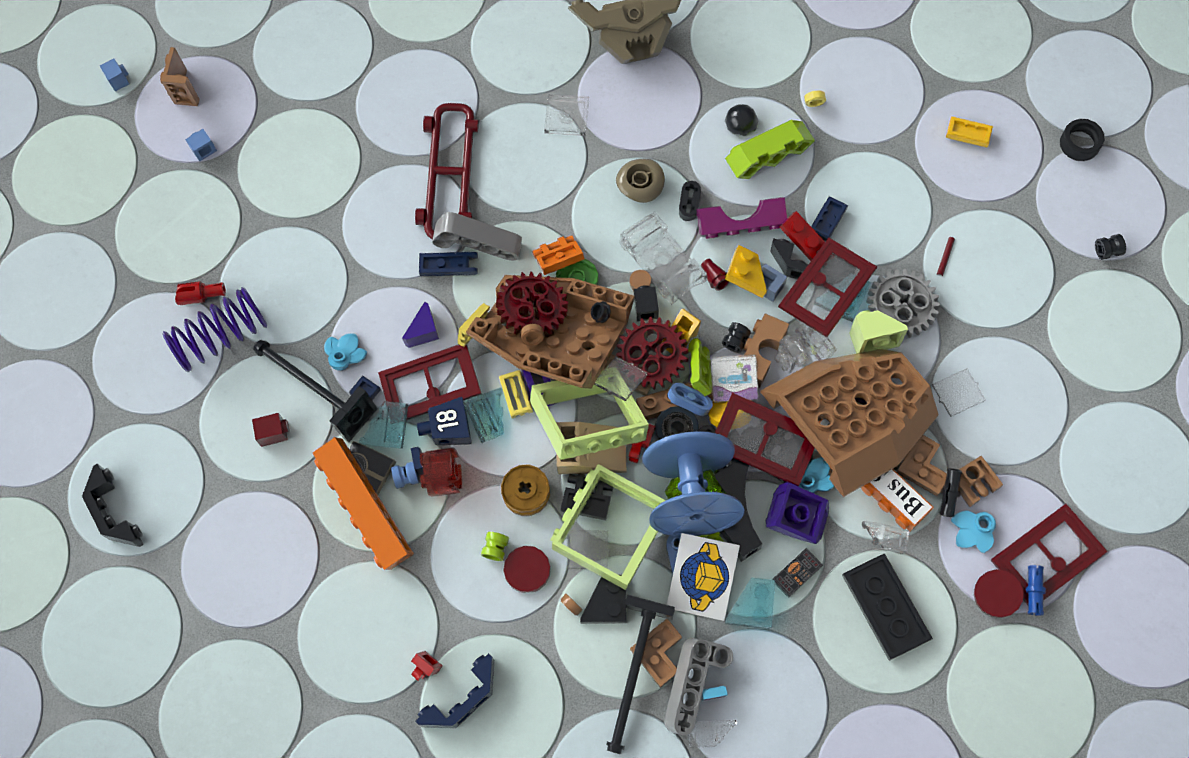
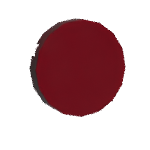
M522 546L516 548L508 555L503 571L506 581L516 591L521 593L536 592L547 583L550 577V564L542 550L534 546Z
M995 569L987 571L979 577L975 584L973 596L976 605L983 613L992 617L1003 618L1012 615L1019 609L1023 602L1024 592L1021 583L1015 575L1005 570Z

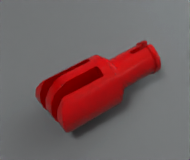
M202 281L178 284L175 302L177 305L204 303L208 297L226 296L225 284L220 282L205 285Z

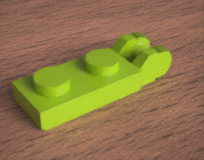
M693 338L688 345V350L691 353L690 366L692 377L690 381L695 390H699L704 396H707L712 392L710 351L706 346L702 347V343L698 338Z

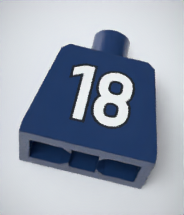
M463 397L429 408V421L417 423L419 436L432 434L435 445L472 444Z

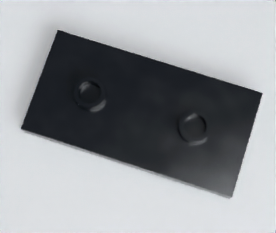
M885 553L842 574L889 661L933 639Z

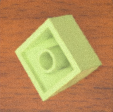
M866 310L856 315L849 334L857 354L899 347L908 331V327L878 310L873 312Z

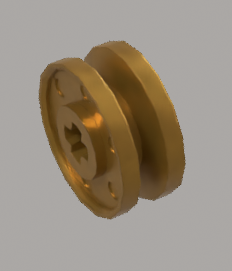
M518 465L510 469L504 476L501 483V494L507 508L513 513L521 516H532L539 513L547 505L550 498V486L545 473L538 467ZM525 487L530 492L526 494V492H522V488Z

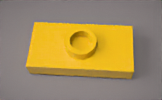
M951 116L946 138L987 148L993 126Z

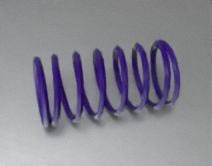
M241 287V290H236V296L246 318L231 299L223 297V303L231 322L215 304H211L210 311L217 328L203 312L198 311L197 319L203 333L189 319H184V327L189 339L176 326H171L172 337L168 332L163 331L162 335L169 349L186 372L192 371V367L179 343L175 331L186 342L198 360L205 364V359L192 335L189 325L199 335L214 356H218V351L205 327L203 319L212 328L225 347L231 349V344L216 312L225 321L238 340L244 341L243 334L229 305L252 334H256L257 330L243 299L253 310L262 326L267 328L266 321L244 287Z

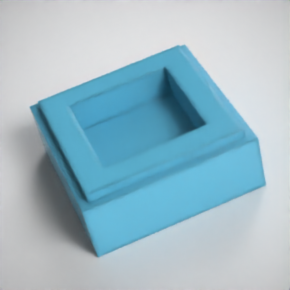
M725 686L703 689L702 701L726 697L728 695Z

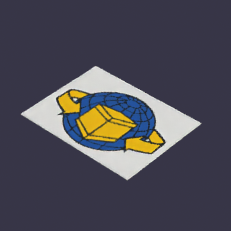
M681 533L667 605L675 607L674 610L724 621L740 545Z

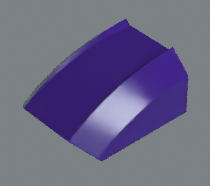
M792 483L780 484L773 493L770 509L765 519L766 527L781 534L817 544L822 539L828 518L829 501Z

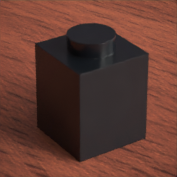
M643 285L633 289L637 322L640 319L647 321L649 317H652L653 320L658 319L659 308L655 286Z

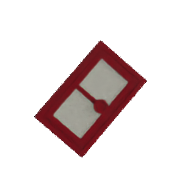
M828 237L778 307L815 331L828 337L875 272L877 266Z
M733 392L715 431L716 434L725 436L732 441L735 446L734 459L798 487L815 449L791 418Z
M1064 504L993 557L991 562L998 570H1005L1015 575L1022 585L1024 592L1023 600L1028 605L1026 587L1028 586L1029 565H1037L1036 568L1039 565L1044 567L1043 587L1046 588V593L1043 594V600H1045L1108 551L1067 504Z

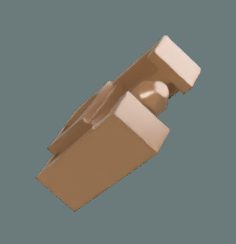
M982 456L959 469L962 471L958 491L961 492L960 495L969 507L975 505L980 500V497H977L972 491V486H974L980 496L986 497L989 495L988 489L982 483L983 479L991 488L990 491L992 493L1003 486ZM966 471L973 472L976 479H970Z

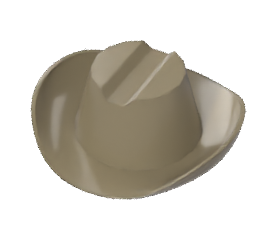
M651 159L629 161L621 167L616 176V184L619 190L628 198L640 203H647L656 199L661 194L665 182L663 169L656 161Z

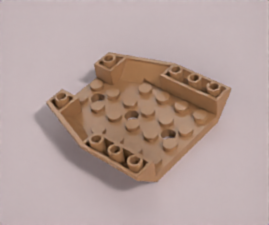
M504 275L496 287V298L497 292H500V286H505L506 279L512 281L513 275ZM550 277L549 282L558 281L556 288L563 287L562 294H567L568 311L564 323L559 324V329L555 330L552 328L551 336L544 338L540 344L534 346L526 345L522 342L520 330L514 334V327L506 329V326L502 324L507 322H500L501 316L497 315L496 303L485 319L476 317L466 331L467 335L519 369L580 388L592 389L618 344L620 336L623 335L627 327L635 296L575 278ZM597 302H607V305L611 308V315L606 322L598 323L591 317V308ZM586 347H591V348H592V349H590L589 351L584 350V348H586Z
M886 349L815 361L761 390V394L773 409L779 406L784 408L833 471L829 480L843 497L897 467L939 415L931 387L902 352ZM891 379H900L903 384L897 385ZM862 398L867 404L860 405L855 399ZM818 419H827L830 424L827 426L821 425Z

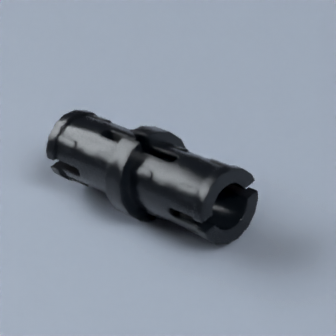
M947 468L945 486L941 489L943 497L939 514L942 516H955L957 497H960L961 493L958 491L962 471L959 469Z

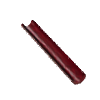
M953 237L948 238L937 275L943 276L955 241Z

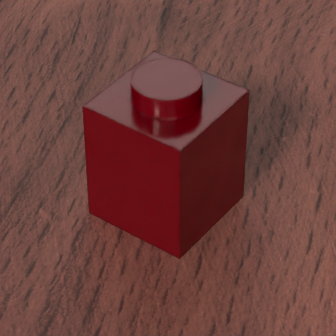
M279 413L252 419L255 440L261 447L288 440L289 424L287 419H283Z

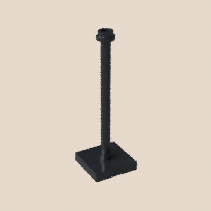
M259 340L255 343L253 349L258 356L265 355L339 409L329 421L347 442L353 439L378 409L368 393L360 386L344 402L270 349V344L267 341Z
M627 595L626 608L641 612L643 618L612 741H607L606 743L608 746L607 751L621 754L625 746L621 745L652 619L655 620V617L658 616L673 620L675 607Z

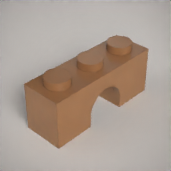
M766 313L762 320L757 319L753 328L755 334L753 338H748L743 350H746L744 357L739 356V358L755 357L758 388L761 387L771 364V361L760 355L759 350L764 347H770L778 351L789 327L788 323Z

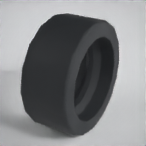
M1089 119L1073 120L1066 126L1061 135L1060 147L1063 153L1073 160H1090L1102 148L1105 141L1104 132L1096 122ZM1083 132L1088 134L1092 138L1094 146L1091 148L1076 146L1070 138L1071 133Z

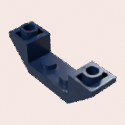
M488 653L486 656L481 655L472 664L474 667L471 671L483 685L480 688L479 686L474 687L467 694L468 699L462 705L457 703L452 707L448 718L433 704L431 707L429 705L425 706L417 714L419 718L415 722L419 726L427 728H457L492 696L493 657Z

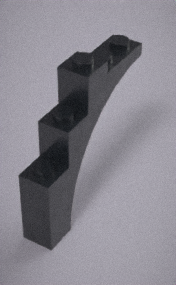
M761 419L760 424L756 427L750 426L741 433L742 436L735 429L728 434L727 438L733 444L756 453L765 435L763 426L767 422ZM732 458L727 467L717 469L714 472L715 475L712 482L720 493L737 498L744 506V515L741 520L735 525L720 531L727 543L740 545L738 558L742 562L759 551L762 542L752 526L747 511L745 485L749 465Z

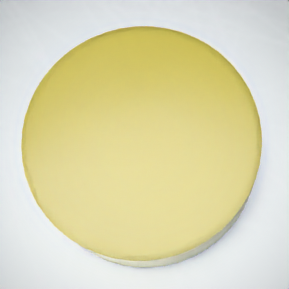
M812 91L804 96L805 104L808 107H817L826 102L824 91Z

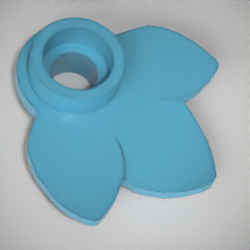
M345 334L339 340L334 337H329L326 340L324 351L329 356L328 362L333 369L338 371L345 370L349 364L359 363L367 355L366 350L358 348L359 340L356 334Z
M822 457L816 458L811 462L809 461L799 487L812 493L816 491L826 492L834 487L829 480L831 475H828L830 466ZM809 481L811 484L806 485L804 482Z
M962 511L951 519L952 523L960 528L956 536V545L958 547L970 548L976 545L980 552L985 553L993 546L994 538L992 532L996 528V521L991 514L986 512L975 514L971 511ZM984 521L987 524V528H982L979 522Z

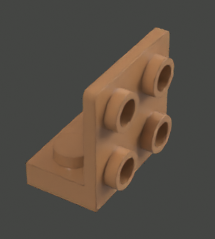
M170 47L169 54L165 57L166 65L164 72L160 75L161 84L165 87L167 94L174 104L198 106L200 99L186 76L187 69L176 48Z

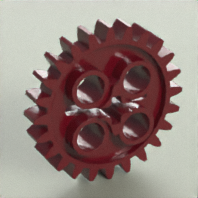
M530 271L529 277H526L523 272H521L520 278L513 275L512 281L506 279L505 286L501 285L500 292H497L495 307L497 308V315L501 316L500 322H507L506 329L514 327V334L519 330L521 331L526 325L537 324L543 328V332L546 331L551 335L552 328L558 330L559 324H563L567 316V294H562L563 287L556 288L558 281L550 283V276L543 279L541 273L537 277H534L532 271Z
M649 317L648 323L640 319V326L633 322L632 326L634 329L632 331L627 328L625 329L628 336H620L624 343L617 344L618 349L622 351L616 353L617 358L622 359L617 364L619 367H623L621 370L623 375L628 374L626 378L629 382L634 379L635 386L642 382L644 389L651 384V387L655 390L657 383H659L662 388H665L664 381L667 380L673 384L672 376L680 378L677 372L678 369L685 371V367L681 363L689 361L687 357L683 356L689 353L688 348L684 347L688 342L686 339H682L684 336L682 331L677 333V325L671 327L669 320L663 324L661 317L657 319L656 323H654L652 317ZM651 334H656V335H657V338H656L655 341H653V342H648V341H647V338H648L649 335H651ZM672 348L674 350L670 356H664L663 352L665 349ZM641 350L642 354L639 358H632L633 352ZM650 351L656 352V355H655V356H653V355H651V354L649 355V352H650ZM657 364V371L649 373V366Z

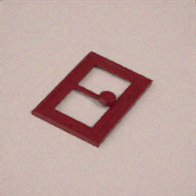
M458 344L378 372L393 425L426 414L429 408L456 398L463 397V400L482 394L467 345L463 347ZM458 358L466 387L441 395L440 391L433 387L428 368ZM424 370L429 387L426 393L429 400L401 409L394 380Z

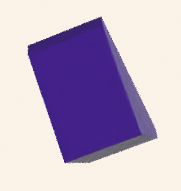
M426 302L423 303L402 337L405 346L408 348L439 339L429 304Z

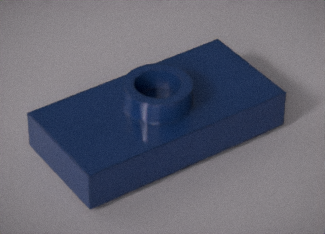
M830 196L827 198L811 226L824 241L832 236L848 205Z

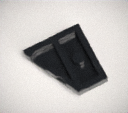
M601 577L580 618V623H626V590Z

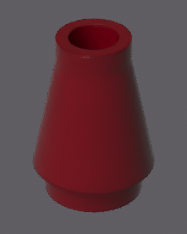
M706 259L702 262L701 268L711 288H715L717 291L724 289L729 284V281L725 280L727 272L716 265L711 259Z

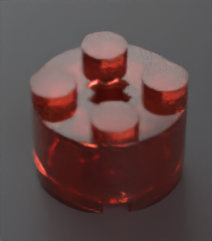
M455 448L430 450L420 453V463L424 472L420 476L421 487L423 489L427 488L429 496L460 493L458 489H462L461 464L457 465L455 458H459Z

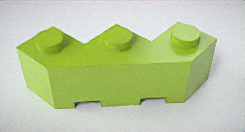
M789 120L733 147L725 160L737 178L750 179L763 166L775 167L789 153L802 154L815 142V139L803 121Z

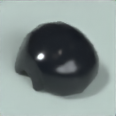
M738 104L729 109L725 123L727 129L733 134L746 136L750 131L757 129L758 118L753 108L748 105Z

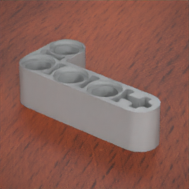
M447 212L436 221L432 243L440 248H449L454 243L499 258L514 261L519 258L522 237L516 233L475 219Z
M689 638L683 643L664 721L665 727L669 731L683 736L693 731L709 665L721 668L728 667L733 661V652L729 647L697 638ZM698 644L699 652L697 655H695L694 649L695 646ZM720 651V659L717 661L716 654ZM693 669V677L689 679V671ZM687 693L688 699L683 703V696Z

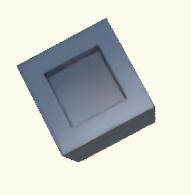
M764 264L762 273L767 290L764 297L774 302L784 288L787 276Z

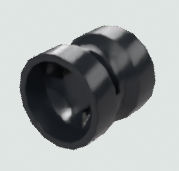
M1121 234L1112 235L1109 239L1105 237L1099 238L1095 241V251L1101 260L1108 259L1111 255H1124L1126 253V243Z
M732 322L728 329L729 334L724 336L722 345L732 352L741 353L744 348V341L749 338L751 331L743 324Z

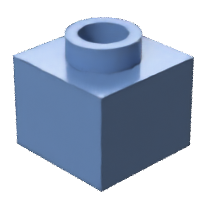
M113 58L100 65L114 91L129 85L126 78L129 74L123 64L118 65Z
M204 129L193 133L185 139L199 162L217 151Z

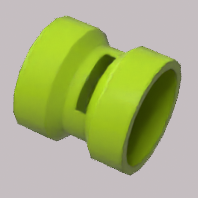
M487 532L485 537L486 546L482 548L481 556L494 561H503L505 556L504 547L508 545L509 537L497 532Z

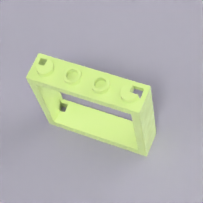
M616 368L603 370L592 389L580 388L558 380L532 385L530 403L560 460L646 440L649 424ZM611 391L629 425L565 440L547 405Z
M598 464L595 470L591 469L585 478L587 484L584 489L579 488L573 499L576 502L573 508H568L564 513L562 527L555 529L550 539L553 541L552 550L626 590L658 533L651 525L648 527L622 576L563 545L599 480L653 509L666 500Z

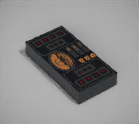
M806 548L778 573L772 581L789 598L823 564Z

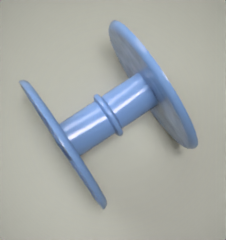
M685 432L662 438L645 450L642 457L644 466L655 475L680 479L677 487L682 492V495L662 502L651 512L649 523L654 530L681 537V533L701 536L723 531L741 520L744 515L743 504L737 498L727 494L705 492L708 482L703 478V476L725 467L732 460L735 454V446L731 440L711 432Z

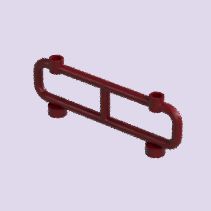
M462 103L441 104L435 109L433 116H424L423 131L424 133H432L426 207L416 208L415 224L424 226L426 235L432 240L434 235L433 214L437 175L462 176L458 214L472 218V212H468L473 132H478L479 123L478 120H474V112L471 107ZM446 111L464 112L466 114L463 167L437 166L441 116Z

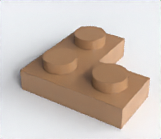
M923 435L904 458L897 473L933 495L938 496L945 485L947 473L930 464V461L940 444Z
M665 619L649 632L641 662L642 666L660 688L675 676L677 670L665 652L682 639L680 633L668 619ZM636 644L633 645V646L630 648V651H631L633 654H634V650H635Z

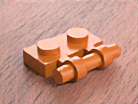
M572 235L566 238L562 236L557 238L556 242L548 245L546 243L539 246L540 248L532 251L544 275L585 259L581 248Z

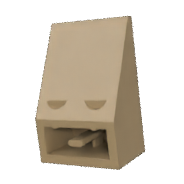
M556 422L565 440L619 428L585 422ZM626 445L560 460L556 453L558 474H588L591 469L595 470L598 464L614 473H627Z

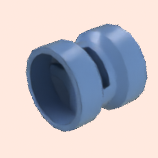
M409 462L402 467L399 465L391 467L396 489L403 488L405 484L410 483L414 485L419 483V477L414 469L413 462Z

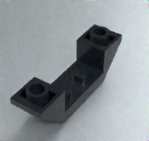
M773 238L770 252L785 276L798 279L809 264L802 260H791L794 248L793 243L785 239ZM837 256L832 271L822 266L819 272L825 274V282L834 285L854 275L856 267Z
M98 463L95 464L86 483L82 498L100 534L111 541L141 547L144 545L140 538L143 534L136 524L132 525L125 520L116 525L112 516L107 515L105 511L107 505L101 496L115 489L112 483L114 477L108 468L104 469Z

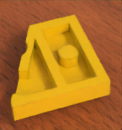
M738 245L725 280L763 298L767 290L759 256L757 253Z

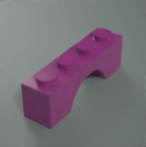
M785 197L760 200L756 211L750 217L743 220H734L728 217L721 206L696 209L699 234L705 235L706 239L718 237V233L726 232L727 236L740 234L739 230L748 229V233L758 232L764 226H769V230L779 229L787 219Z

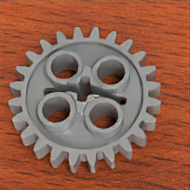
M905 268L902 274L895 269L893 275L886 271L885 278L880 275L877 282H873L871 286L873 289H869V297L866 300V303L870 304L867 310H870V312L878 310L907 325V335L911 338L913 331L920 335L922 329L927 331L929 324L933 325L934 318L939 313L937 309L940 303L936 302L939 295L933 294L936 287H928L931 282L930 280L922 281L923 274L917 278L915 277V270L909 275ZM903 286L908 291H902L899 287ZM883 299L890 300L892 304H886ZM914 302L921 303L923 307L916 306ZM898 315H904L907 320L900 319Z

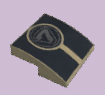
M353 441L349 450L373 489L379 495L391 473V467L396 464V461L374 449Z

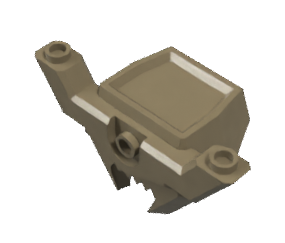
M575 0L571 2L572 5L568 6V9L593 32L600 30L599 44L621 64L653 58L660 54L672 26L668 14L677 12L681 0H623L605 4L602 10L599 11L589 2Z

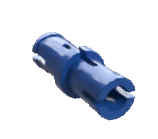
M1029 565L1028 586L1026 587V593H1028V614L1033 615L1035 613V616L1044 615L1043 594L1046 593V588L1043 587L1044 567L1039 565L1036 568L1037 565Z

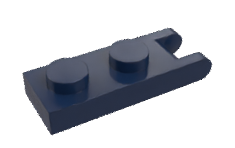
M419 253V275L478 274V269L469 267V259H477L478 253Z

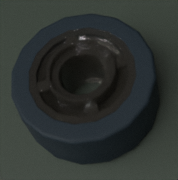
M680 406L669 407L662 411L655 424V432L659 440L674 435L671 431V424L675 421L682 424L683 430L681 433L699 432L698 420L694 413Z

